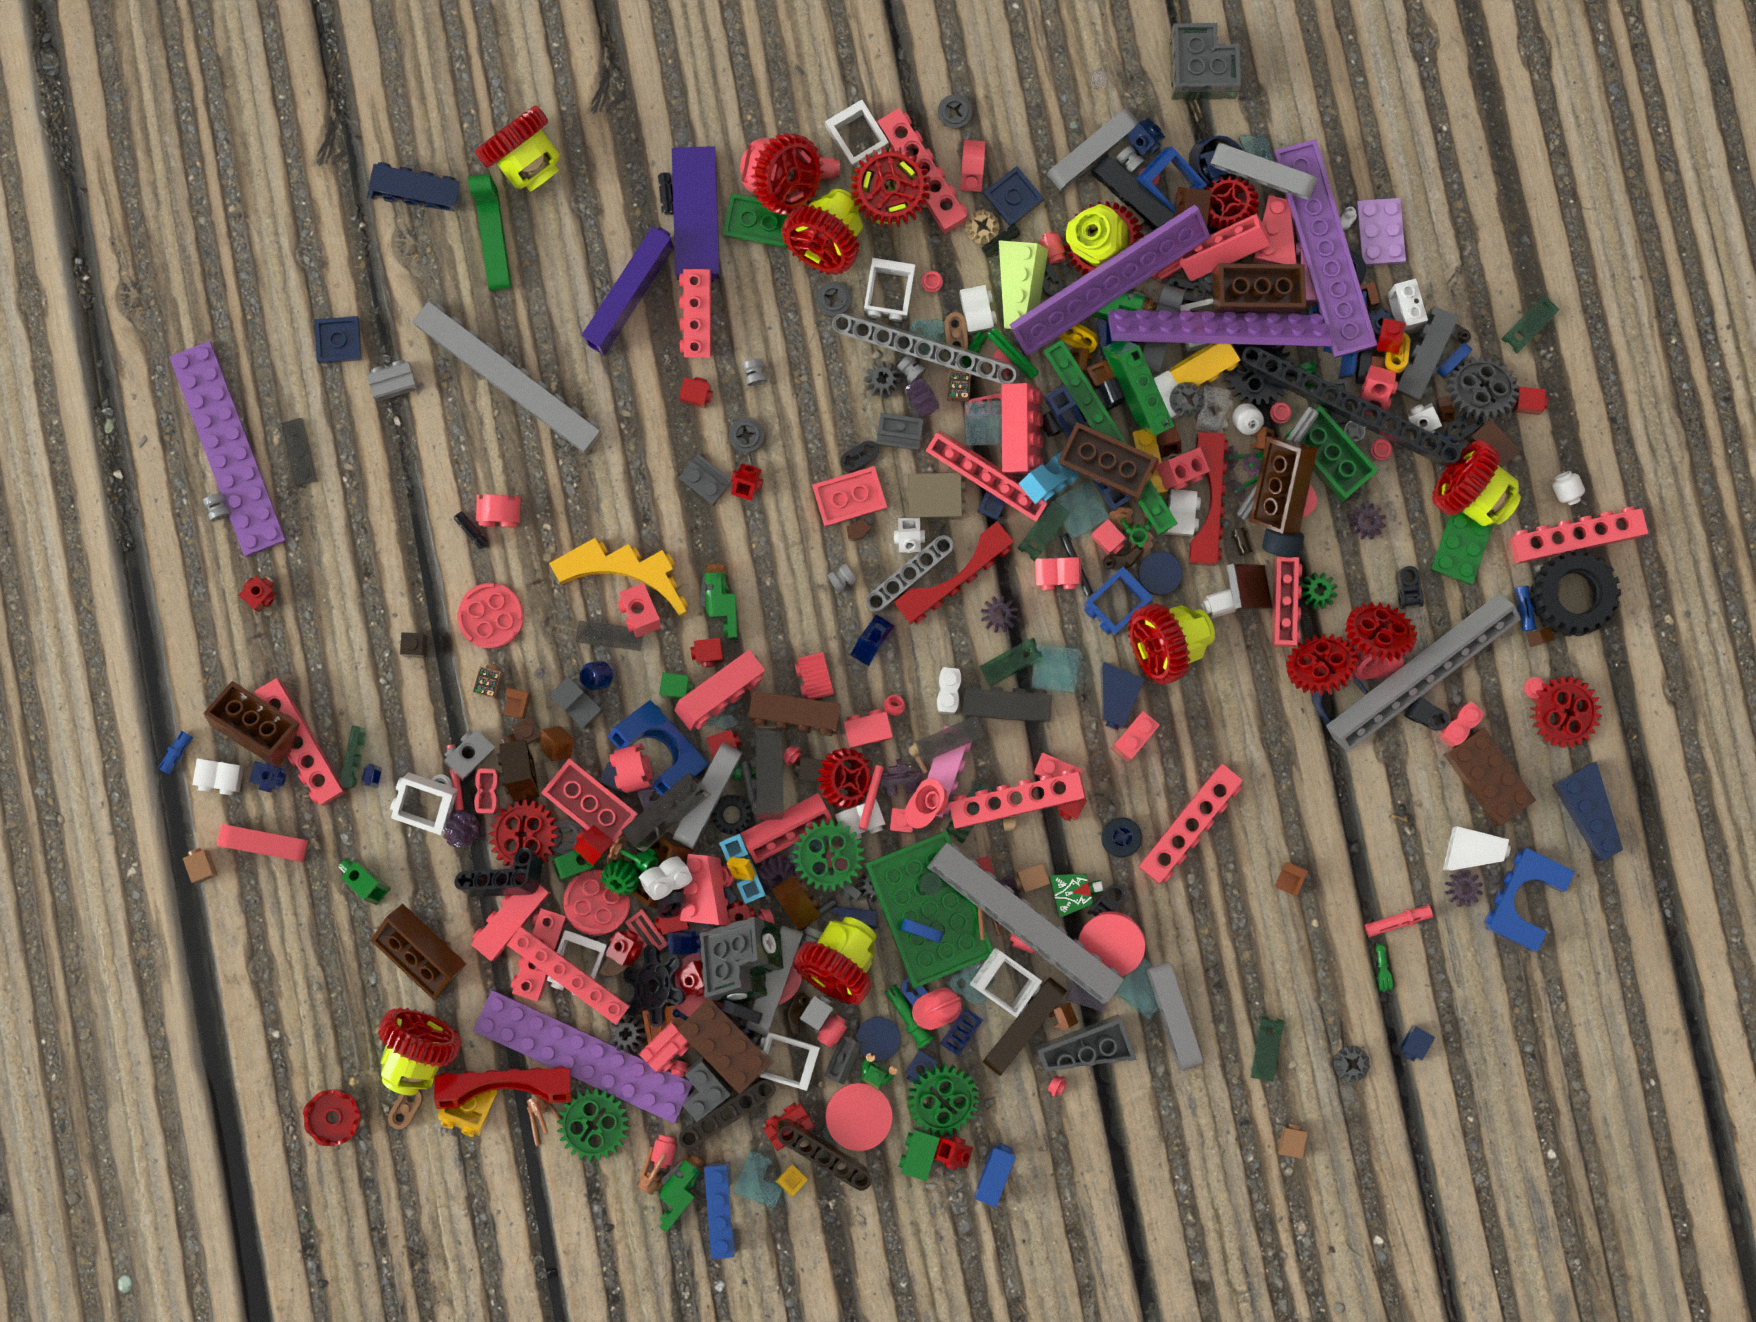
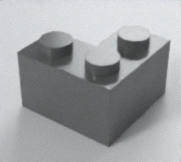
M567 677L549 695L585 730L604 712L600 708L603 704L594 695L590 698L585 693L587 688L576 677L573 680Z
M701 1056L687 1068L685 1073L687 1079L696 1089L685 1098L682 1106L698 1122L731 1095L733 1087Z

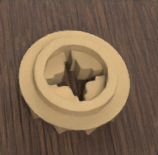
M984 209L974 211L968 216L965 223V232L968 238L978 244L990 243L999 232L998 218L992 212ZM987 220L986 227L988 230L982 229L977 234L979 226L976 222L983 223Z

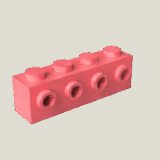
M1255 214L1211 234V238L1181 256L1179 261L1190 281H1193L1212 272L1219 263H1232L1269 246L1268 233L1258 215Z
M683 269V273L679 275V285L683 287V295H680L679 303L680 309H684V317H680V330L684 331V339H680V352H684V357L710 358L711 269Z
M1277 556L1273 561L1271 647L1294 648L1297 642H1300V629H1297V624L1301 619V608L1298 607V599H1301L1302 589L1298 584L1299 577L1302 575V564H1299V557Z
M817 793L740 834L755 864L793 845L795 842L801 841L802 839L799 834L807 835L805 827L813 830V822L820 827L822 820L825 821L826 825H829L832 817L820 794Z
M539 884L537 891L531 895L506 896L500 903L503 905L498 912L493 911L487 918L488 924L483 930L479 928L472 936L474 941L471 945L491 962L495 961L507 947V944L518 929L528 922L551 892Z
M540 908L539 912H535L532 924L535 925L532 934L557 952L567 917ZM520 956L518 967L521 968L518 976L514 975L511 983V988H513L512 994L539 1002L548 975Z

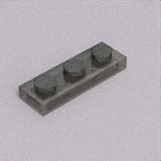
M298 418L282 422L281 427L295 485L298 487L318 482L304 419Z
M578 621L575 642L641 652L644 635L636 638L633 631L629 632L628 627Z
M974 716L915 741V744L924 763L981 739L985 735L977 716Z

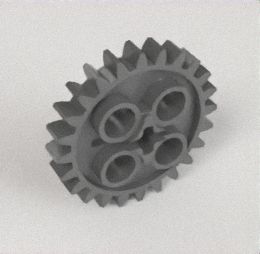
M1482 356L1479 357L1478 361L1474 357H1471L1469 362L1464 359L1461 365L1458 364L1455 370H1452L1447 382V392L1450 393L1449 400H1454L1452 406H1460L1459 413L1466 411L1467 418L1474 415L1475 421L1478 420L1479 416L1483 418L1484 422L1487 421L1489 416L1493 421L1496 420L1497 415L1503 418L1505 413L1509 414L1512 407L1514 408L1519 393H1517L1519 385H1515L1518 379L1511 378L1513 371L1506 372L1507 365L1500 367V360L1492 363L1491 357L1487 361H1484Z

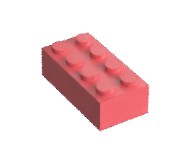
M1028 383L1002 384V472L1015 477L1027 476L1040 465H1044L1043 458L1041 457L1043 437L1040 435V426L1043 425V415L1040 413L1043 394L1039 388Z
M748 650L681 698L674 711L690 731L695 727L699 730L708 723L707 720L712 715L717 717L725 711L728 703L731 702L733 705L738 702L747 689L751 692L760 685L759 682L763 680L762 675L765 669L753 653Z
M571 759L566 761L541 792L587 831L595 825L613 841V844L618 837L624 836V830L632 826L640 816Z

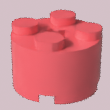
M484 494L483 499L482 495H477L476 521L479 522V526L495 527V523H501L500 526L517 528V523H520L521 497L515 496L514 498L509 497V495Z
M641 743L615 750L614 754H610L611 765L616 767L617 776H615L616 786L625 793L653 786V783L649 782V780L653 779L648 755L643 756L641 750L645 748Z

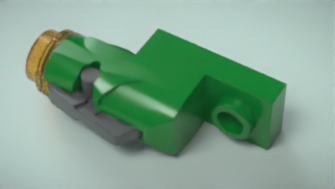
M1131 289L1090 316L1108 321L1109 310L1124 309L1126 311H1138L1143 309L1153 311L1155 302L1150 301V298Z
M706 565L705 576H703L700 605L706 608V612L711 619L727 618V621L723 622L724 635H728L729 640H738L736 594H727L729 589L724 565Z
M694 1153L690 1157L687 1156L685 1160H682L661 1179L663 1187L661 1188L660 1198L673 1209L672 1211L667 1209L659 1219L663 1222L659 1227L665 1232L669 1230L696 1196L689 1189H693L698 1177L703 1173L706 1163Z

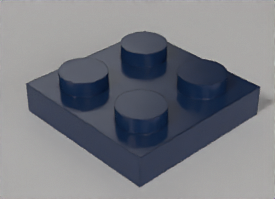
M1018 166L983 192L986 199L1009 226L1018 222L1044 201L1043 196Z
M358 316L314 319L318 364L362 360Z

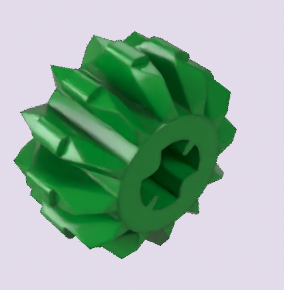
M1314 572L1312 579L1307 576L1304 579L1307 584L1301 585V589L1306 590V592L1301 593V597H1308L1305 601L1306 605L1311 601L1313 602L1312 609H1316L1318 603L1321 609H1325L1326 603L1328 605L1334 603L1330 597L1336 598L1338 595L1332 591L1338 587L1337 584L1330 585L1333 577L1325 580L1326 573L1324 572L1321 573L1320 578ZM1317 586H1320L1319 589L1323 588L1324 590L1321 596H1319V593L1315 594L1314 592Z
M622 858L619 861L613 859L603 869L601 881L605 883L606 889L611 890V894L615 892L619 897L621 895L628 896L639 885L640 874L636 872L637 867H632L630 862L625 863Z

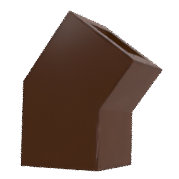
M1449 396L1436 399L1437 412L1441 423L1455 420V408L1452 406L1453 401L1449 400Z
M861 518L855 525L847 526L848 540L863 539L872 530V527Z
M1551 627L1526 634L1530 647L1555 640Z

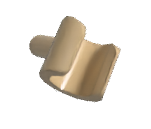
M914 743L908 750L909 754L916 760L923 774H925L928 770L919 756L924 750L917 743Z
M1012 799L1013 804L1016 805L1017 800ZM1015 816L1003 819L1004 831L1015 829Z

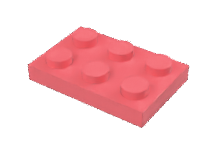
M875 466L812 485L824 527L887 509Z

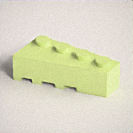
M999 240L1004 328L1012 331L1009 324L1040 305L1048 248L1037 243Z

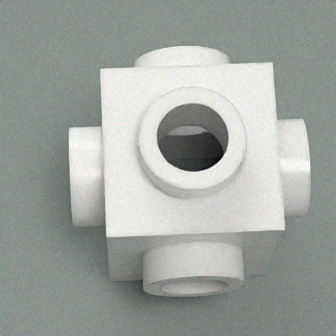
M1432 403L1424 407L1422 404L1410 409L1411 413H1408V422L1431 433H1435L1434 429L1442 426Z
M898 518V531H894V544H899V552H920L921 543H925V530H920V518Z

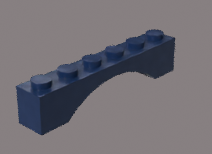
M1060 385L1042 396L1067 439H1069L1076 422L1087 426L1065 385ZM1093 481L1109 509L1114 510L1132 499Z

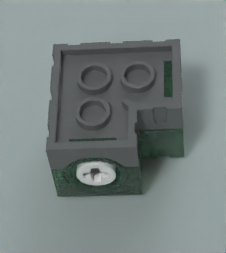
M1174 23L1170 35L1171 100L1236 99L1241 87L1240 44H1218L1217 23Z
M751 917L745 921L741 920L728 926L712 929L709 932L699 933L701 960L703 962V984L705 987L704 998L724 1003L726 999L740 1004L767 996L765 974L774 970L784 969L779 925Z

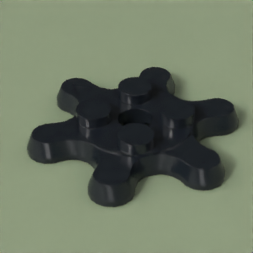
M647 945L643 952L644 965L642 968L637 970L634 967H627L624 971L625 982L632 984L635 990L634 997L628 1002L630 1007L627 1013L630 1016H637L644 1009H647L650 1015V1024L653 1027H660L666 1021L665 1009L667 1004L671 1002L674 1005H680L686 1000L685 992L675 985V976L682 968L683 961L680 957L671 955L666 962L662 963L659 949L654 945ZM657 981V983H659L660 985H658L656 991H654L653 985Z

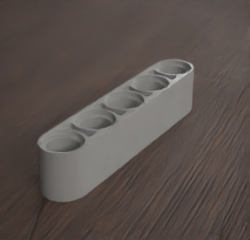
M1125 108L1052 167L1047 176L1060 191H1063L1098 163L1105 155L1109 154L1126 140L1128 133L1139 121L1128 108Z
M1218 143L1210 163L1211 166L1305 200H1310L1318 178L1308 173Z
M945 535L937 537L873 590L866 600L869 611L872 613L884 611L949 557L953 551L952 539ZM940 542H947L950 546L949 550L946 552L938 550L937 545ZM923 556H930L933 559V563L929 566L923 565L920 561ZM908 569L914 570L916 573V577L912 580L904 577V572ZM891 583L899 586V591L895 594L887 591V586ZM874 597H879L883 601L882 605L878 608H874L870 604L871 599Z
M724 742L721 744L673 836V840L691 849L695 847L743 752Z
M782 925L776 941V950L771 955L753 1006V1010L763 1013L760 1024L748 1021L746 1029L765 1036L768 1035L793 965V958L802 940L803 932Z
M1165 962L1147 969L1148 978L1179 1069L1185 1071L1203 1064V1059L1170 963Z

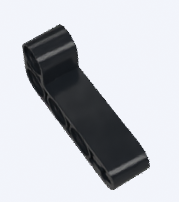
M1117 377L1105 381L1099 385L1098 389L1094 390L1107 411L1119 406L1126 399V395ZM1051 411L1043 414L1042 426L1048 438L1063 432ZM1080 411V413H1081V415H1082V417H1083V420H1084V421H1087V420L1085 419V417L1083 416L1082 412Z
M524 847L516 852L512 869L462 871L456 876L454 884L457 889L471 897L531 895L539 887L543 859L532 850Z

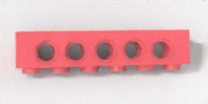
M900 108L878 120L877 124L887 138L889 147L892 146L896 153L898 148L901 147L903 155L909 149H916L918 154L915 163L922 161L923 166L930 170L925 175L930 176V182L926 184L940 186L941 189L938 192L925 191L930 194V199L924 200L927 202V208L943 234L945 235L967 221L966 214H968L965 205L962 202L958 203L955 198L957 195L955 189L951 184L947 185L944 180L945 174L940 166L936 167L933 163V154L929 148L925 149L921 143L923 139L917 130L913 131L910 126L912 122L906 112L902 113ZM898 131H904L907 133V136L898 138L895 134ZM947 202L952 205V208L950 210H943L940 205Z
M941 430L935 434L926 449V452L1035 522L1040 519L1051 501L1047 500L1045 502L1042 499L1035 504L1019 485L1020 480L1012 475L1003 473L1001 468Z
M1634 506L1621 509L1622 513L1613 514V511L1601 513L1599 518L1592 519L1590 515L1579 518V522L1571 523L1570 520L1557 523L1558 526L1549 528V525L1536 527V531L1528 533V529L1514 532L1515 536L1509 539L1515 564L1557 556L1568 551L1584 550L1643 537L1648 534L1642 508L1635 510ZM1617 520H1621L1624 523V530L1617 528ZM1595 525L1602 526L1604 530L1603 535L1596 533ZM1574 529L1581 531V540L1575 538L1573 534ZM1553 534H1557L1560 536V544H1556L1553 542ZM1532 538L1537 539L1539 541V549H1535L1532 547Z
M275 678L255 690V695L271 706L274 701L279 700L281 702L279 711L300 724L295 739L301 737L303 745L301 748L295 749L293 743L291 752L287 757L293 766L296 765L300 771L298 776L304 785L308 784L311 790L309 795L313 802L325 806L345 794L346 790L283 682ZM312 756L314 764L312 767L307 768L304 763L305 759ZM319 775H323L325 778V783L321 787H318L315 782Z
M1220 764L1137 868L1157 884H1160L1161 881L1166 883L1173 874L1171 871L1175 864L1179 866L1187 857L1185 854L1186 850L1189 847L1193 849L1201 838L1198 835L1204 829L1207 832L1215 822L1212 819L1217 812L1221 814L1229 805L1226 802L1231 795L1235 797L1242 789L1240 783L1243 780L1224 764ZM1216 785H1221L1225 789L1223 797H1218L1214 794V787ZM1202 802L1210 804L1211 811L1209 814H1203L1200 811ZM1188 819H1193L1197 822V829L1195 831L1187 829L1186 822ZM1175 836L1183 839L1184 843L1180 849L1175 848L1172 844V839ZM1161 853L1167 854L1170 858L1167 866L1161 865L1158 861Z
M1070 769L1062 771V776L1054 778L1053 774L1041 776L1040 781L1033 783L1031 779L1019 781V786L1012 788L1007 784L996 787L997 791L988 793V789L975 792L976 796L967 798V795L953 797L954 801L949 802L954 828H965L1087 799L1081 773ZM1058 782H1064L1066 791L1059 795L1055 792V785ZM1037 787H1042L1044 796L1042 799L1037 800L1033 796V791ZM1016 792H1020L1023 796L1022 802L1018 805L1013 804L1011 799L1012 795ZM995 797L1001 800V806L997 810H993L990 806V801ZM973 802H976L980 808L979 812L975 815L969 812V806Z
M520 927L507 944V946L615 1025L618 1024L629 1009V1004L524 927Z

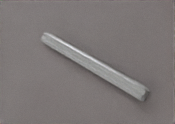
M1308 407L1287 440L1300 442L1319 415L1318 411ZM1257 484L1237 512V515L1244 520H1247L1251 515Z

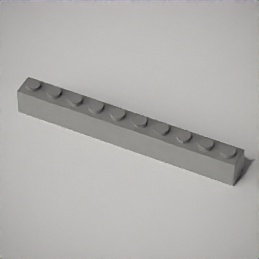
M429 301L412 321L417 328L585 455L588 454L602 436L598 430L600 426L591 419L586 421L581 417L583 413L574 406L570 409L564 404L566 400L557 393L554 396L547 391L549 388L540 380L537 382L533 381L530 378L531 374L522 367L517 369L513 366L514 361L505 354L500 356L496 353L497 348L488 341L485 344L480 341L479 338L481 336L471 328L468 331L462 327L463 322L455 316L451 318L445 314L446 310L438 303L433 305Z
M1498 593L1327 724L1326 727L1332 738L1347 752L1352 750L1520 621L1521 618L1515 605Z
M946 843L941 847L927 866L928 869L1102 1004L1112 998L1124 980L1119 976L1120 973L1116 969L1105 966L1099 956L1087 952L1081 942L1069 938L1063 928L1055 927L1051 924L1045 914L1037 913L1031 908L1032 905L1027 900L1019 899L1014 895V891L1009 886L1001 885L996 881L997 878L992 873L984 872L978 867L979 864L974 859L966 858L961 854L962 851L956 845Z

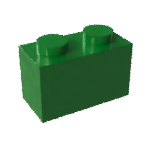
M662 672L659 692L662 698L680 700L695 689V684H693L689 676Z
M914 1129L913 1133L908 1132L905 1145L909 1147L906 1155H901L898 1167L902 1168L901 1173L927 1181L940 1136Z

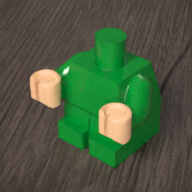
M868 1053L862 1064L863 1075L860 1080L880 1090L882 1086L892 1081L898 1069H894V1066H890L889 1070L883 1066L880 1068V1064L874 1061L875 1055L872 1056L871 1053Z

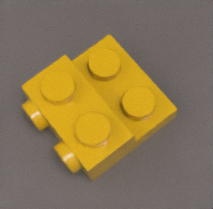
M495 1090L478 1095L467 1101L460 1108L440 1109L438 1120L446 1128L453 1129L454 1126L461 1128V1132L466 1136L474 1137L475 1134L480 1136L498 1091Z

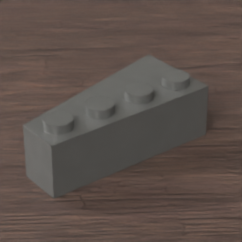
M1435 306L1428 311V321L1420 329L1409 354L1408 364L1405 370L1401 372L1400 378L1397 381V393L1419 401L1421 397H1426L1430 388L1427 384L1430 378H1434L1439 368L1437 365L1440 357L1443 358L1448 346L1446 343L1449 337L1451 338L1454 334L1455 324L1459 316Z
M1118 1014L1035 1046L1045 1071L1137 1060L1122 1019Z

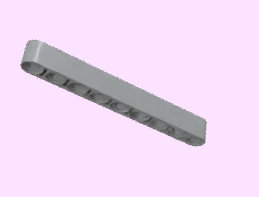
M842 313L836 315L832 321L833 329L840 334L1001 384H1012L1020 376L1019 368L1013 363L858 315ZM842 317L848 320V327L846 329L840 326V319ZM861 324L868 326L869 332L867 335L861 333ZM882 330H886L889 333L888 341L881 339L880 334ZM903 336L908 337L910 340L908 348L903 347L901 344ZM923 343L930 345L929 354L923 353L921 349ZM944 349L951 352L949 361L942 357ZM965 355L969 356L972 360L970 367L965 366L962 362ZM984 362L991 363L993 367L991 373L984 371ZM1006 368L1013 371V378L1011 380L1004 377V370Z

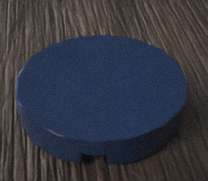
M1154 552L1148 555L1142 561L1139 568L1141 585L1154 595H1167L1173 592L1179 586L1182 579L1180 562L1167 552Z
M872 1017L866 1020L859 1027L856 1035L857 1041L862 1043L859 1049L865 1057L868 1053H871L872 1056L875 1055L874 1061H885L891 1058L898 1051L900 1045V1033L897 1026L891 1020L884 1017Z

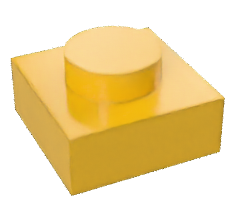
M730 857L726 863L735 879L753 881L756 876L749 859Z
M791 1164L778 1177L776 1182L792 1197L808 1179Z

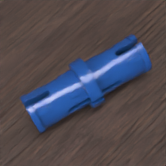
M1529 586L1515 588L1519 606L1517 607V612H1520L1522 631L1537 629L1533 614L1535 607L1531 603Z
M181 730L172 746L168 747L167 754L157 768L170 775L179 759L184 757L183 753L194 737Z

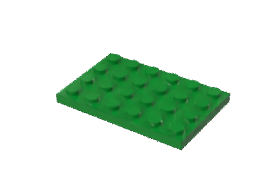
M947 831L864 863L913 989L985 960L993 951L985 927V939H980L978 909L976 905L927 868L943 845L946 843L952 844ZM904 919L943 932L941 942L937 943L901 930Z

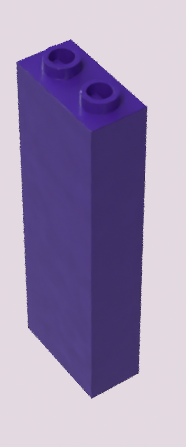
M715 146L672 148L675 275L677 280H679V275L683 273V269H711V282H714L715 279H720Z
M653 226L651 227L581 336L587 346L605 356L673 251L674 246L668 231L661 227L658 229Z

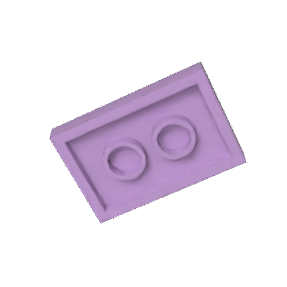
M1401 198L1357 201L1360 256H1362L1366 266L1405 263Z

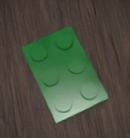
M731 193L722 234L723 237L786 249L787 244H784L781 230L788 215L769 211L755 197Z
M1461 511L1459 514L1449 515L1430 571L1472 585L1494 524L1482 526Z

